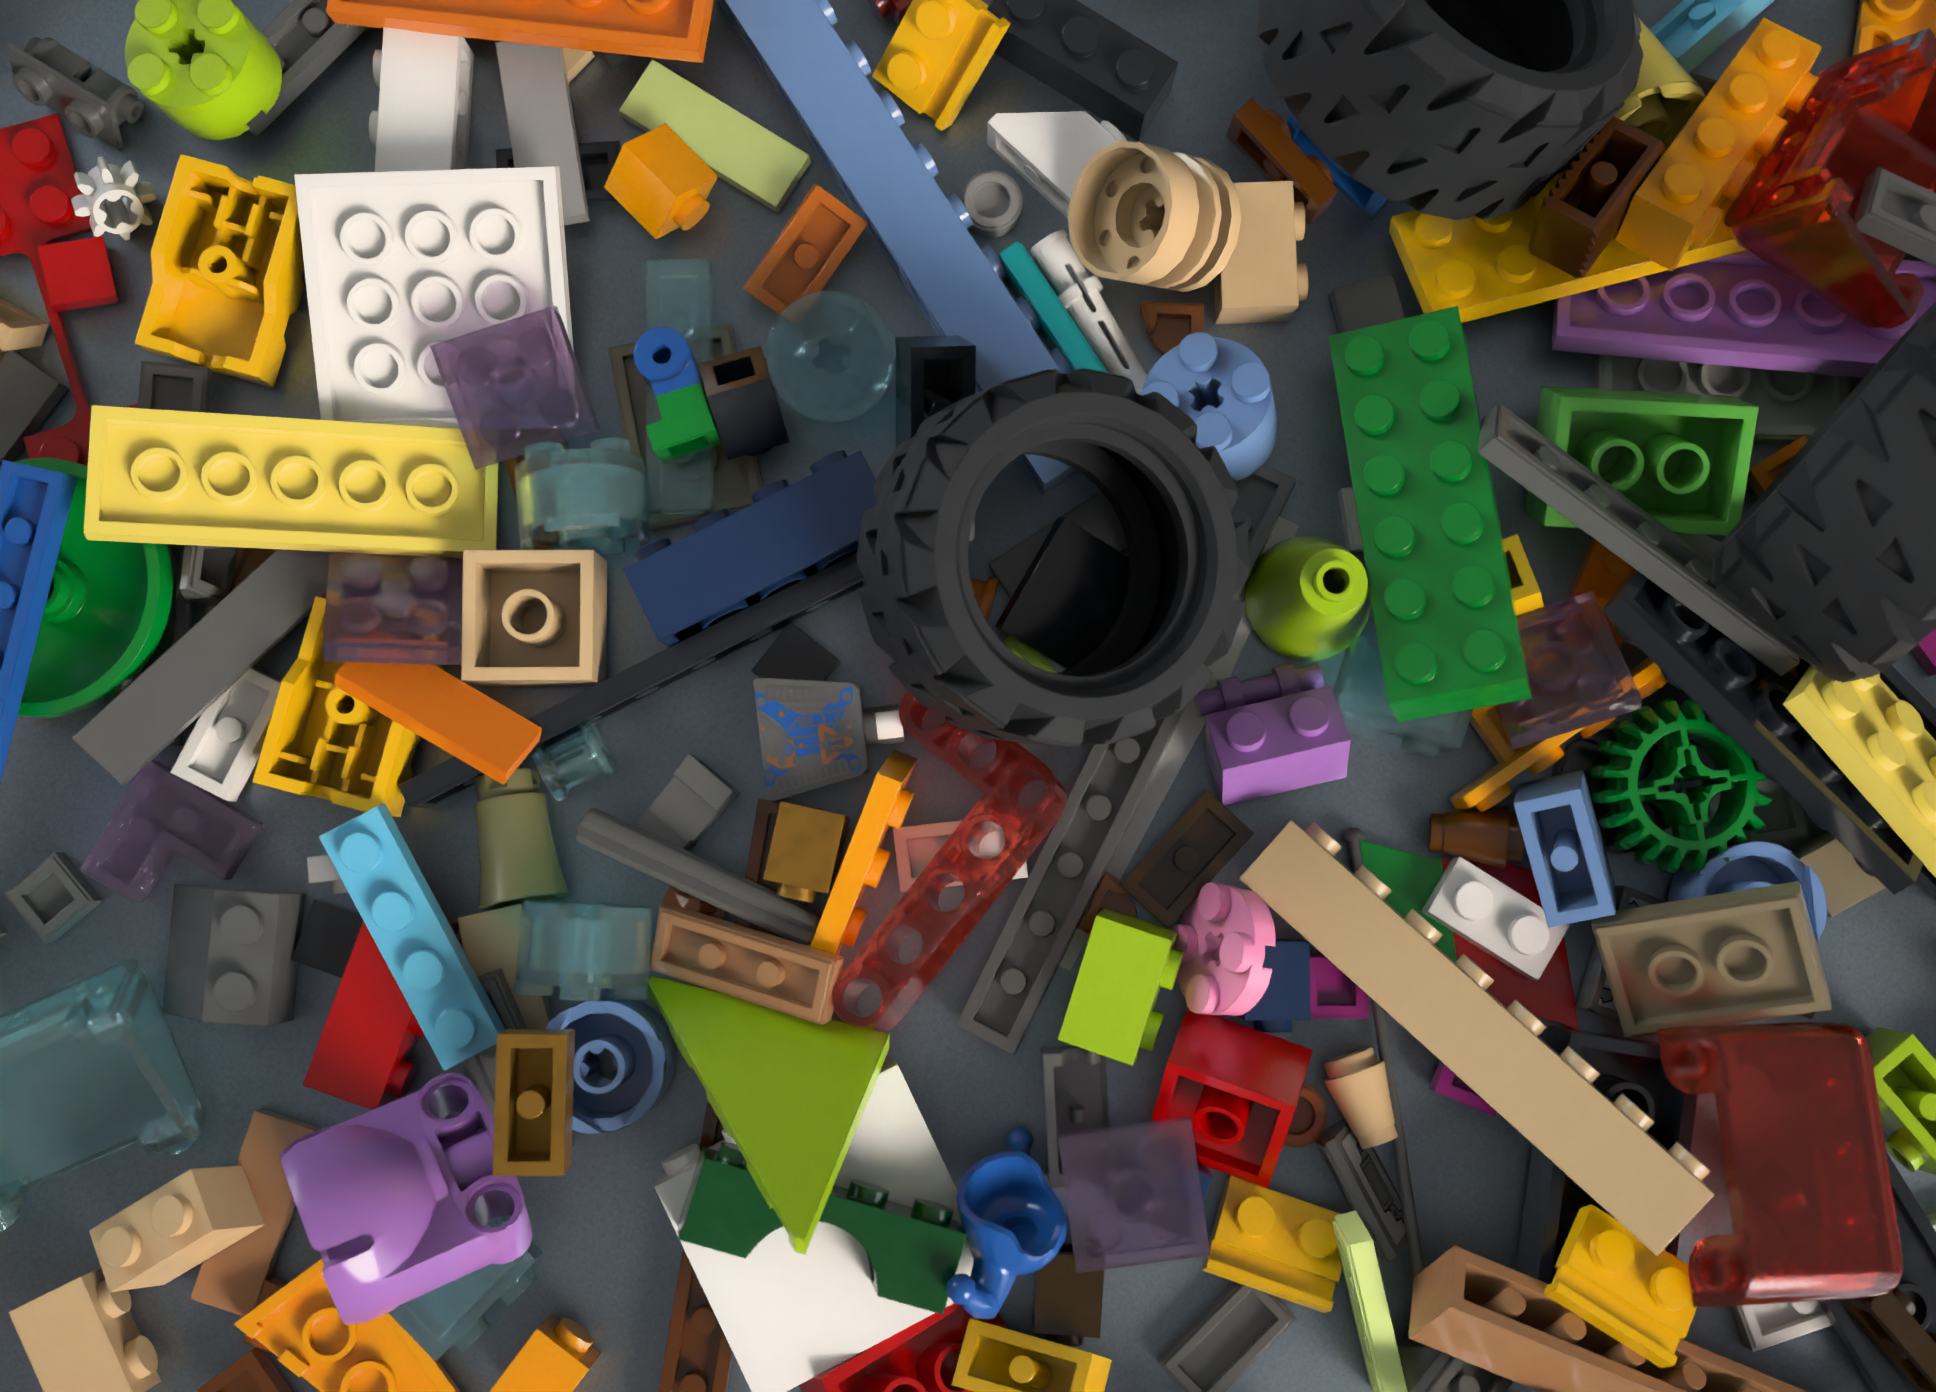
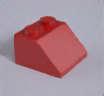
M1187 1007L1167 1061L1144 1144L1268 1189L1299 1100L1313 1049L1226 1020L1220 1016L1194 1013Z

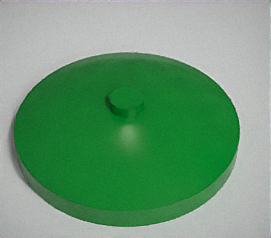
M24 459L15 461V463L62 472L78 478L18 716L61 717L88 710L105 702L127 686L147 664L162 638L171 609L173 593L171 559L167 544L87 540L84 535L88 467L62 459Z

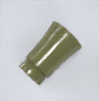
M518 768L504 785L485 774L478 776L475 779L478 802L474 804L480 864L478 909L494 910L518 904L528 906L557 900L570 895L556 853L549 822L546 795L540 791L538 770Z

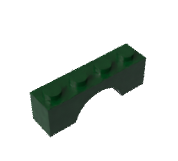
M721 1142L719 1151L702 1147L677 1225L679 1240L746 1259L761 1240L773 1231L783 1227V1224L773 1208L770 1209L747 1169L746 1160L737 1144ZM851 1180L848 1189L833 1185L819 1221L845 1230L863 1246L868 1258L870 1281L877 1296L943 1315L948 1300L946 1294L947 1282L956 1274L967 1238V1233L959 1222L951 1219L954 1210L942 1204L921 1198H915L913 1207L888 1201L890 1193L888 1190L860 1180Z

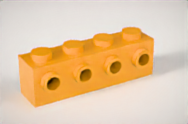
M1763 18L1635 193L1615 241L1670 271L1674 270L1693 242L1703 246L1724 214V210L1718 208L1725 197L1732 201L1738 198L1756 169L1757 165L1751 163V160L1756 153L1765 157L1770 153L1788 123L1787 120L1782 118L1786 111L1789 109L1798 113L1813 91L1819 77L1809 72L1822 46Z

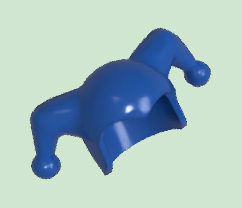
M1021 1126L1014 1127L1006 1134L1005 1142L1011 1151L984 1157L967 1170L958 1185L956 1199L962 1228L967 1233L966 1241L973 1256V1267L970 1276L968 1274H955L947 1282L946 1294L955 1304H961L963 1309L975 1319H993L1004 1304L1017 1275H1026L1038 1271L1051 1262L1066 1238L1068 1223L1066 1212L1061 1201L1046 1182L1040 1166L1031 1156L1030 1148L1034 1142L1033 1135L1027 1128Z

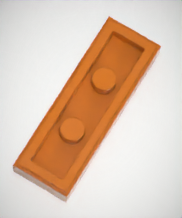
M376 630L335 673V687L502 785L507 782L540 741L542 732L540 726Z

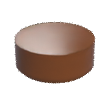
M1303 1083L1283 1144L1291 1148H1301L1314 1143L1318 1139L1317 1137L1322 1135L1327 1124L1328 1112L1325 1101L1314 1088Z

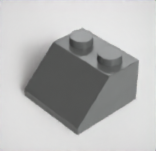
M175 884L162 1013L200 1022L272 1026L293 1021L299 963L291 959L302 933L305 893Z

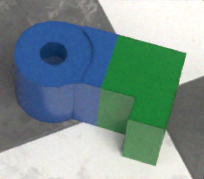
M667 327L652 328L643 333L636 342L633 355L638 371L654 392L662 417L661 421L646 425L655 454L662 463L721 445L722 441L706 396L697 360L684 336L675 329Z

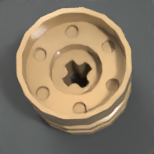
M1118 141L1100 149L1083 167L1071 193L1067 217L1071 245L1080 263L1097 277L1181 292H1189L1206 286L1226 267L1237 246L1242 219L1237 189L1228 173L1211 160L1192 157L1183 153H1173L1165 148L1131 141Z

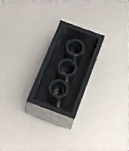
M1549 1025L1547 1044L1559 1055L1567 1046H1570L1600 1073L1592 1084L1611 1101L1614 1102L1623 1093L1655 1121L1647 1132L1662 1146L1669 1150L1676 1142H1679L1689 1152L1691 1151L1703 1053L1675 1045ZM1534 1145L1532 1146L1516 1271L1551 1284L1557 1272V1268H1555L1556 1262L1579 1209L1593 1204L1610 1216L1612 1215ZM1680 1232L1664 1248V1250L1677 1257Z

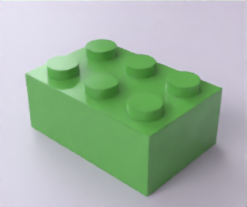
M1541 386L1535 429L1671 531L1684 534L1727 536L1741 520L1758 406L1736 397L1725 395ZM1529 490L1527 491L1525 512L1543 526L1579 528Z

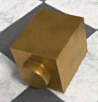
M780 802L763 877L764 880L779 883L776 895L815 903L817 891L827 894L831 893L836 880L850 817Z

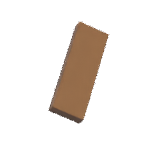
M674 904L661 906L659 910L648 969L823 1025L832 1019L845 957Z
M263 1108L253 1112L235 1166L243 1165L264 1226L202 1262L190 1297L191 1300L243 1317L256 1307L265 1279L273 1274L296 1206L279 1153L296 1139L322 1129V1127Z

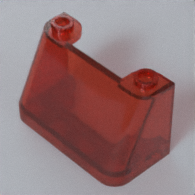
M1930 28L1843 59L1817 74L1816 76L1819 77V80L1798 113L1789 111L1785 118L1788 123L1780 138L1766 157L1761 156L1751 178L1738 198L1733 201L1723 220L1726 228L1741 247L1867 328L1881 327L1889 329L1909 321L1917 311L1918 304L1924 293V288L1915 274L1909 272L1895 274L1906 252L1860 232L1854 223V217L1864 181L1877 167L1883 168L1936 193V37Z
M1836 1022L1695 1025L1658 1029L1662 1065L1665 1075L1672 1085L1684 1093H1715L1733 1234L1708 1236L1702 1238L1693 1247L1689 1257V1279L1693 1307H1730L1858 1299L1885 1295L1897 1287L1903 1275V1257L1872 1055L1868 1042L1860 1031L1849 1024Z

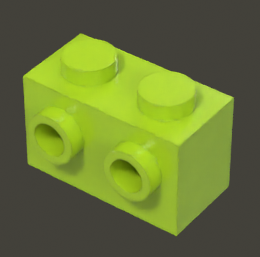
M1107 908L1099 912L1093 924L1058 1040L1132 1066L1138 1058L1141 1048L1153 1052L1164 1019V1014L1153 1011L1161 987L1169 990L1173 989L1184 955L1183 952L1173 949L1178 932Z
M1877 1027L1830 1069L1845 1085L1840 1090V1093L1847 1104L1859 1111L1868 1121L1874 1119L1886 1133L1888 1138L1883 1141V1144L1888 1152L1911 1172H1915L1918 1169L1936 1175V1060L1914 1034Z

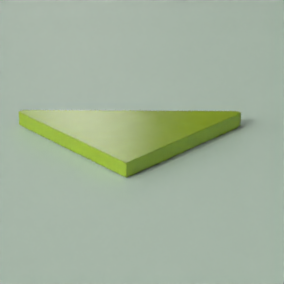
M651 976L648 982L650 1000L654 1006L659 1008L669 1026L670 1035L690 1070L693 1068L707 1092V1099L729 1137H733L743 1154L747 1169L770 1209L773 1208L789 1235V1242L795 1252L806 1254L889 1051L890 1034L832 1019L821 1025L721 992Z

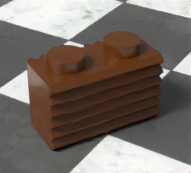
M1613 116L1589 143L1584 146L1583 151L1577 154L1576 160L1571 162L1569 170H1565L1562 179L1557 180L1555 188L1550 189L1548 197L1543 198L1528 245L1530 253L1575 278L1584 277L1620 229L1635 193L1662 157L1661 153L1665 149L1662 141Z

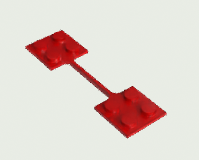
M56 113L0 129V257L19 253L26 255L30 259L76 404L75 415L67 424L23 437L29 459H62L88 467L91 408L61 312L54 313L50 306L37 246L51 244L58 240L92 231L89 223L91 215L84 217L76 216L71 202L73 197L84 193L77 187L74 178L77 170L60 116ZM138 403L127 407L138 408Z

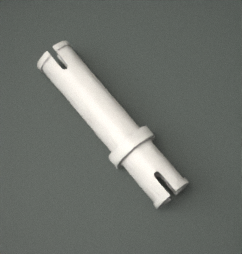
M1059 230L1046 236L1031 248L1030 253L1036 258L1059 300L1107 372L1132 380L1136 393L1141 395L1148 375L1130 346L1127 337L1120 329L1099 292L1103 289V285L1097 276L1090 277L1085 267L1080 263L1065 230Z

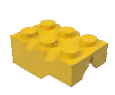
M180 154L151 249L153 283L134 344L153 356L191 366L208 367L216 373L274 388L286 350L284 333L290 314L297 311L304 289L302 280L304 260L296 185L258 175V178L254 177L252 182L236 175L227 166Z
M315 596L298 658L281 681L252 782L299 795L329 800L333 804L367 812L385 803L392 817H401L405 799L398 785L412 778L411 763L416 745L422 737L335 687V673L375 630L443 670L452 634L432 626L383 616L352 605Z

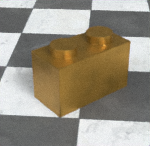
M506 1029L497 1034L493 1176H564L572 1165L575 1029Z

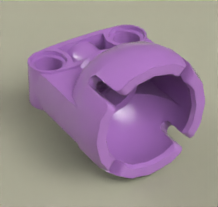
M447 1073L438 1075L428 1081L420 1091L336 1126L325 1127L302 1136L279 1153L285 1176L310 1244L315 1250H319L324 1263L322 1267L323 1277L344 1325L369 1322L393 1311L405 1302L487 1265H502L513 1262L521 1257L531 1244L533 1232L518 1176H493L494 1118L475 1084L470 1078L462 1074ZM463 1112L455 1118L443 1119L450 1113ZM502 1215L511 1216L502 1225L495 1227L485 1226L488 1221Z

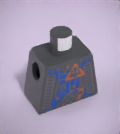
M776 678L753 679L767 802L780 800L870 772L867 746L905 742L900 704L863 708L860 683Z

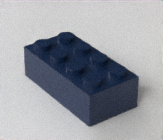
M845 450L831 453L811 465L812 475L790 486L786 479L773 482L759 489L751 496L754 504L732 515L728 509L715 511L694 523L693 528L696 533L674 544L671 543L669 538H664L638 550L634 554L637 562L624 568L623 571L657 639L667 647H671L858 551L864 510L873 508L876 502L873 488L876 479L861 450L850 456H847Z

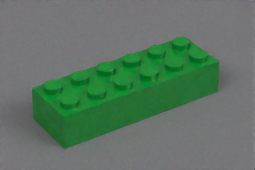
M1458 306L1328 336L1387 701L1398 722L1532 699L1489 461L1478 454L1481 417L1466 336Z

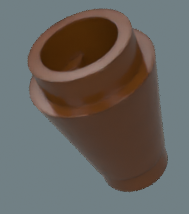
M1508 805L1491 807L1483 812H1480L1478 809L1444 812V814L1431 813L1429 851L1442 852V854L1462 857L1466 860L1501 869L1505 868L1506 863H1522L1524 840L1516 812H1509Z

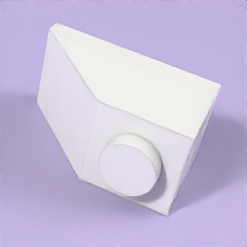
M1086 111L996 113L987 122V145L1066 218L1068 217L1071 193L1083 167L1100 149L1118 141H1127L1113 124L1106 120L1098 123Z

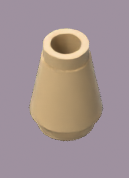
M1373 1047L1352 1051L1324 1062L1323 1065L1328 1078L1324 1079L1323 1083L1354 1136L1357 1137L1361 1149L1371 1148L1396 1139L1398 1134L1394 1126L1395 1119L1384 1060L1377 1061Z

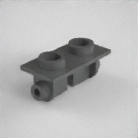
M34 37L28 41L24 51L10 42L5 45L13 72V83L28 101L37 106H48L67 118L75 129L89 138L98 137L119 151L124 147L119 125L125 120L130 123L135 122L139 119L144 109V103L138 99L135 89L101 69L97 70L85 82L80 81L91 71L90 63L52 38L40 39L39 37Z

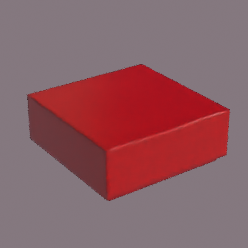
M103 236L37 246L50 306L54 313L120 302L107 244Z

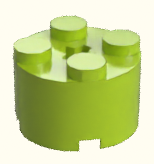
M139 0L135 7L136 18L130 27L125 44V62L128 78L132 85L170 119L199 138L224 140L237 137L251 129L247 123L260 113L261 110L267 115L276 103L282 84L281 61L267 37L232 0Z

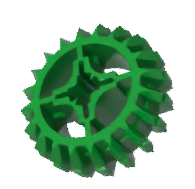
M1674 699L1661 700L1657 702L1655 711L1649 706L1638 707L1632 712L1633 723L1623 720L1613 725L1612 730L1618 742L1605 741L1601 742L1599 747H1597L1601 755L1610 761L1609 765L1594 766L1589 772L1595 779L1605 780V790L1596 791L1591 795L1594 804L1608 803L1610 812L1604 814L1599 819L1598 824L1604 829L1620 826L1621 830L1616 835L1613 845L1619 850H1627L1636 846L1634 861L1640 865H1651L1657 860L1658 869L1665 873H1676L1680 866L1687 873H1695L1697 870L1702 871L1705 870L1707 854L1717 853L1716 855L1725 852L1728 849L1727 844L1747 843L1749 841L1743 829L1755 831L1760 830L1761 827L1766 825L1753 812L1754 806H1766L1773 800L1766 793L1757 792V781H1764L1768 778L1759 768H1754L1753 758L1731 736L1725 735L1716 729L1711 723L1708 714L1704 713V710L1693 699L1683 701L1680 707ZM1688 738L1698 743L1707 751L1718 770H1712L1700 761L1696 745H1689ZM1657 741L1658 750L1652 752L1653 768L1651 773L1644 780L1638 781L1642 760L1647 751ZM1676 778L1684 779L1685 781L1701 780L1702 782L1700 786L1686 788V793L1658 791L1659 786L1674 784V779ZM1721 791L1718 809L1709 824L1703 828V823L1709 821L1708 804L1711 798ZM1641 801H1648L1658 807L1664 818V824L1672 827L1673 836L1667 834L1653 823L1646 814ZM1729 857L1723 858L1726 862H1730Z

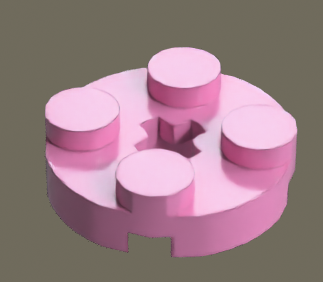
M1214 882L1206 883L1201 888L1199 895L1185 910L1181 923L1175 924L1170 928V930L1178 932L1173 949L1184 953L1177 975L1178 984L1186 999L1187 1007L1194 1013L1215 1016L1243 1015L1258 1003L1270 981L1272 969L1262 966L1265 958V945L1275 947L1273 918L1268 906L1259 894L1251 890L1237 888L1233 885Z

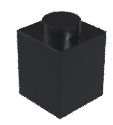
M761 346L699 363L706 396L728 460L744 455H761L770 451L775 446L790 442Z

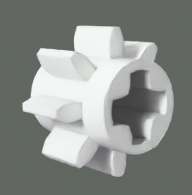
M103 156L98 157V166L91 169L88 174L82 172H75L74 174L77 187L84 193L76 195L71 199L75 214L82 217L91 215L89 223L93 235L96 237L107 231L113 234H120L125 241L130 240V232L135 230L141 223L152 225L153 220L150 212L143 203H149L157 199L151 182L142 181L137 183L139 174L134 162L129 160L123 167L115 164H108Z

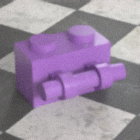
M1293 663L1272 667V674L1239 681L1237 676L1219 679L1216 682L1217 687L1201 690L1194 697L1198 715H1205V753L1221 803L1224 806L1347 777L1351 739L1332 686L1324 687L1323 674L1318 663L1297 668L1294 667Z

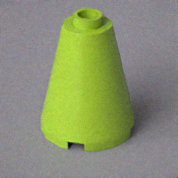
M1298 536L1277 543L1259 558L1246 585L1244 602H1246V617L1250 626L1268 648L1279 656L1305 662L1327 659L1348 648L1365 627L1370 612L1371 596L1366 571L1362 563L1351 552L1338 543L1326 538Z

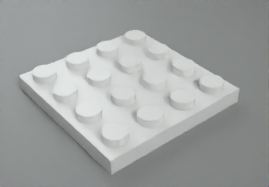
M559 166L294 174L321 420L470 430L575 427L579 424Z

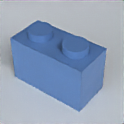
M1584 770L1519 784L1513 804L1548 928L1615 915L1617 889Z

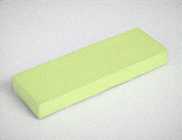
M653 59L619 109L623 119L646 133L666 123L719 178L776 213H779L811 163L810 155Z
M1356 1210L1334 1216L1335 1221H1332L1371 1391L1408 1392L1373 1239Z

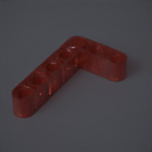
M909 691L905 693L899 707L901 725L927 751L982 792L983 795L841 974L833 988V1007L842 1021L859 1029L881 1032L893 1029L903 1019L1060 819L1066 808L1067 800L1064 785L1044 762L1017 742L984 738L949 724L945 720L938 728L924 731L922 728L923 719L931 709L918 702ZM995 743L996 754L993 760L985 767L971 768L970 757L973 751L981 744ZM1033 780L1045 781L1047 786L1043 799L1037 805L1021 807L1018 800L1022 787ZM993 831H1004L1006 838L1002 851L991 859H980L978 851L982 838ZM955 881L962 882L964 898L960 905L948 912L941 911L938 902L942 889L949 883ZM920 933L923 940L922 952L915 961L902 964L898 955L902 940L909 934ZM877 984L882 994L881 1003L872 1015L863 1017L858 1008L859 996L867 986Z

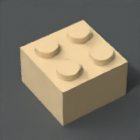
M463 550L462 681L479 687L594 686L606 680V559L595 550Z

